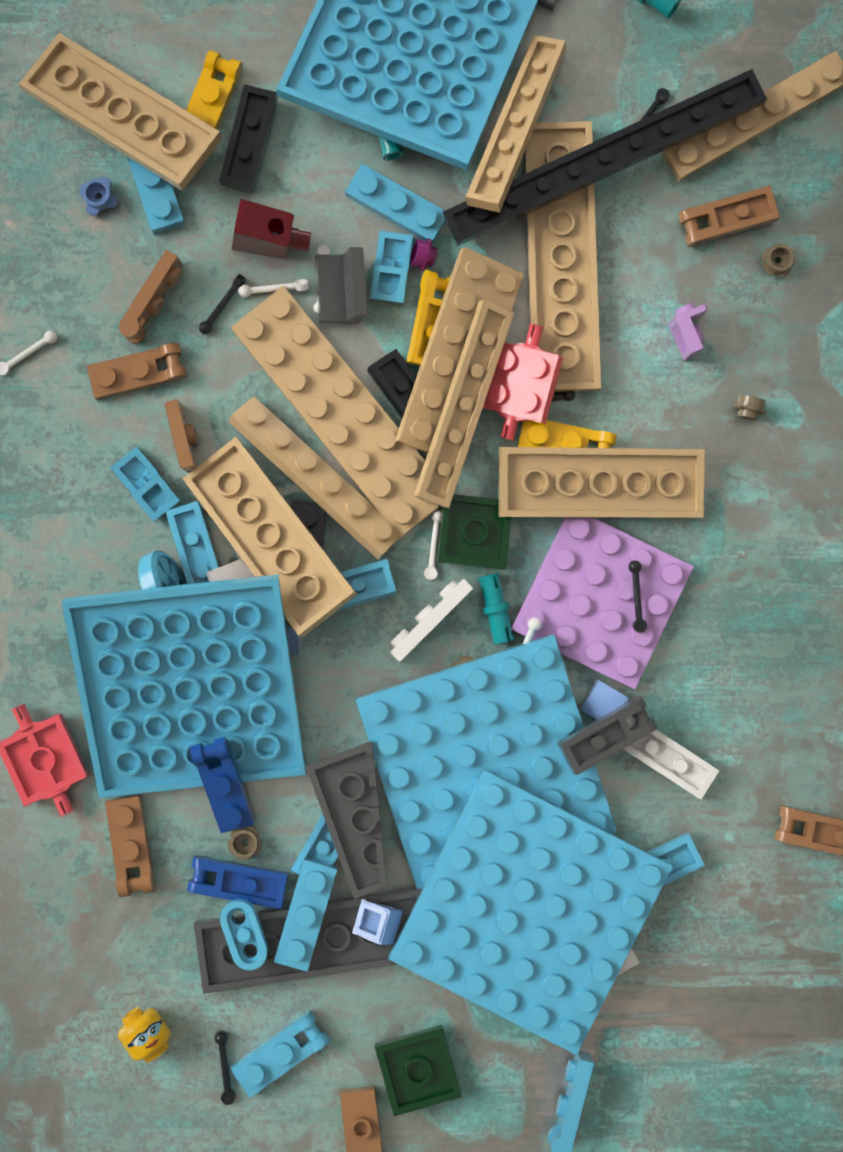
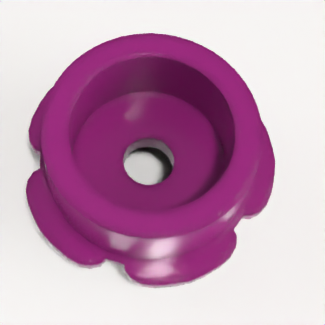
M428 238L427 241L417 239L414 244L410 265L418 267L420 272H423L427 266L432 267L435 262L437 247L432 246V239Z

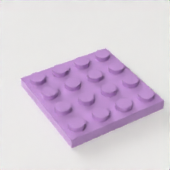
M565 517L511 629L526 637L529 630L528 621L533 617H537L541 621V628L535 631L532 640L553 634L555 635L561 655L635 690L694 566L593 517ZM633 560L639 561L642 565V569L639 572L642 617L647 623V628L641 633L634 631L632 627L636 616L633 579L628 565Z

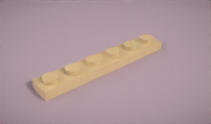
M533 35L466 194L468 206L500 213L566 52V41Z
M837 51L830 53L764 91L767 98L764 105L664 150L661 155L677 181H682L842 89L843 61Z
M485 299L480 300L414 493V497L443 508H449L514 315V312Z
M253 396L230 416L228 422L377 560L400 539L401 535L387 523L372 504L256 397Z

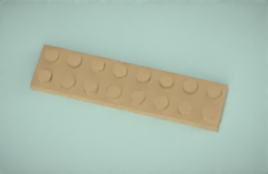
M592 121L536 123L524 152L525 174L593 143ZM593 183L526 214L530 324L544 327L538 347L545 352L563 357L554 392L601 390L595 192Z
M284 286L230 327L387 523L401 535L400 539L440 508L438 505L414 497L425 460L416 449L395 441L399 430L397 425Z

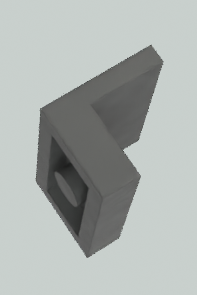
M350 247L343 255L317 254L315 256L319 323H359L368 315L363 247Z

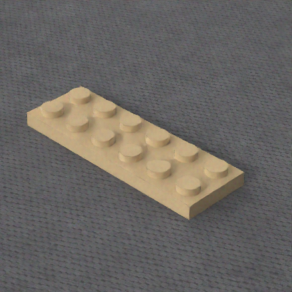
M61 33L57 34L19 82L21 89L25 93L181 191L184 190L222 140L220 131Z
M467 247L459 250L395 439L396 442L428 454L479 301L485 299L512 311L524 273Z
M234 437L182 478L255 577L279 574L285 618L301 638L358 595L237 437Z
M499 447L498 517L704 518L705 449Z

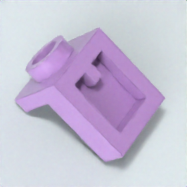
M690 303L675 311L676 316L668 324L684 361L697 356L703 350L704 337L698 325H693L692 321L701 318L708 311L706 304L695 307L694 303Z

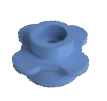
M106 177L90 180L79 189L80 195L87 203L86 211L92 216L98 215L101 210L106 208L114 209L118 205V198L111 191L112 183ZM97 194H102L100 199H96Z

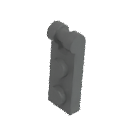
M642 696L628 700L623 706L557 743L573 774L578 775L658 728L653 717H648L644 709L647 705ZM633 716L636 725L630 729L626 719Z

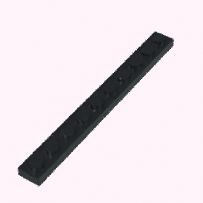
M753 69L513 179L500 213L468 206L465 201L443 211V217L457 246L762 106L767 98Z

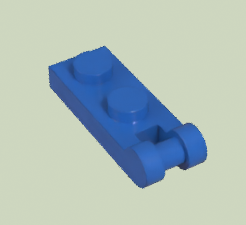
M227 738L215 739L214 744L203 746L202 743L191 746L190 752L193 763L197 766L220 832L224 833L254 825L255 817ZM218 757L221 761L210 764L209 759Z
M193 856L191 867L194 868L193 879L188 881V892L227 900L245 899L255 905L282 909L289 872L217 860L207 856ZM208 871L217 872L215 884L206 882Z

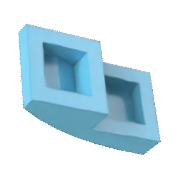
M379 230L370 299L404 303L413 235Z
M138 446L110 467L153 522L180 501Z

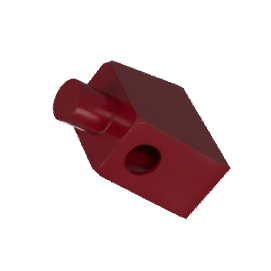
M240 199L231 250L285 259L288 248L308 252L312 231L292 227L294 214Z

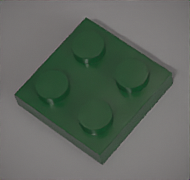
M453 494L449 508L442 507L436 562L506 569L511 517H498L499 499Z
M442 1025L375 1044L376 1054L394 1116L462 1097Z

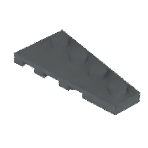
M372 741L306 765L354 899L387 887Z

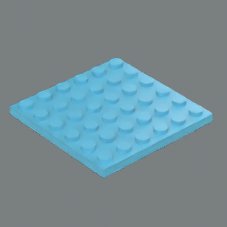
M317 0L277 86V97L467 171L539 0Z
M279 574L63 599L62 608L99 798L203 787L197 766L194 765L191 757L190 747L200 743L203 746L214 744L215 739L226 737L242 782L306 775ZM218 757L209 759L210 764L221 762Z
M551 634L355 698L369 742L372 741L374 759L417 889L424 887L483 769L508 780L611 834L617 832L596 765L578 775L573 774L557 744L584 727L555 635Z
M483 769L391 949L388 959L577 1055L673 866L508 780Z

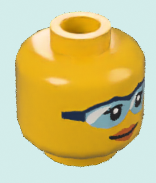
M138 1006L122 1017L121 1020L124 1025L118 1031V1039L133 1060H144L148 1063L167 1050L169 1047L167 1041L170 1038L171 1032L155 1008L141 1010Z

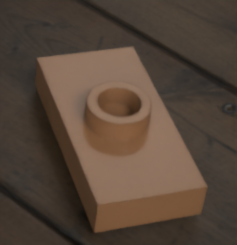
M175 399L165 402L166 404L164 405L180 468L189 473L198 467L193 444L198 443L193 424H187L183 405Z
M375 1086L340 1090L347 1152H383Z

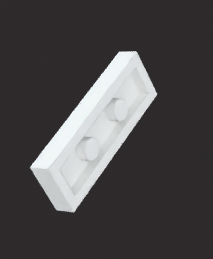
M465 579L459 584L452 580L439 593L443 600L435 608L428 604L415 617L419 624L410 633L404 628L390 642L395 647L390 653L401 662L473 590V587Z
M633 716L626 719L630 729L636 725ZM658 730L653 731L623 749L700 800L719 773L718 769Z

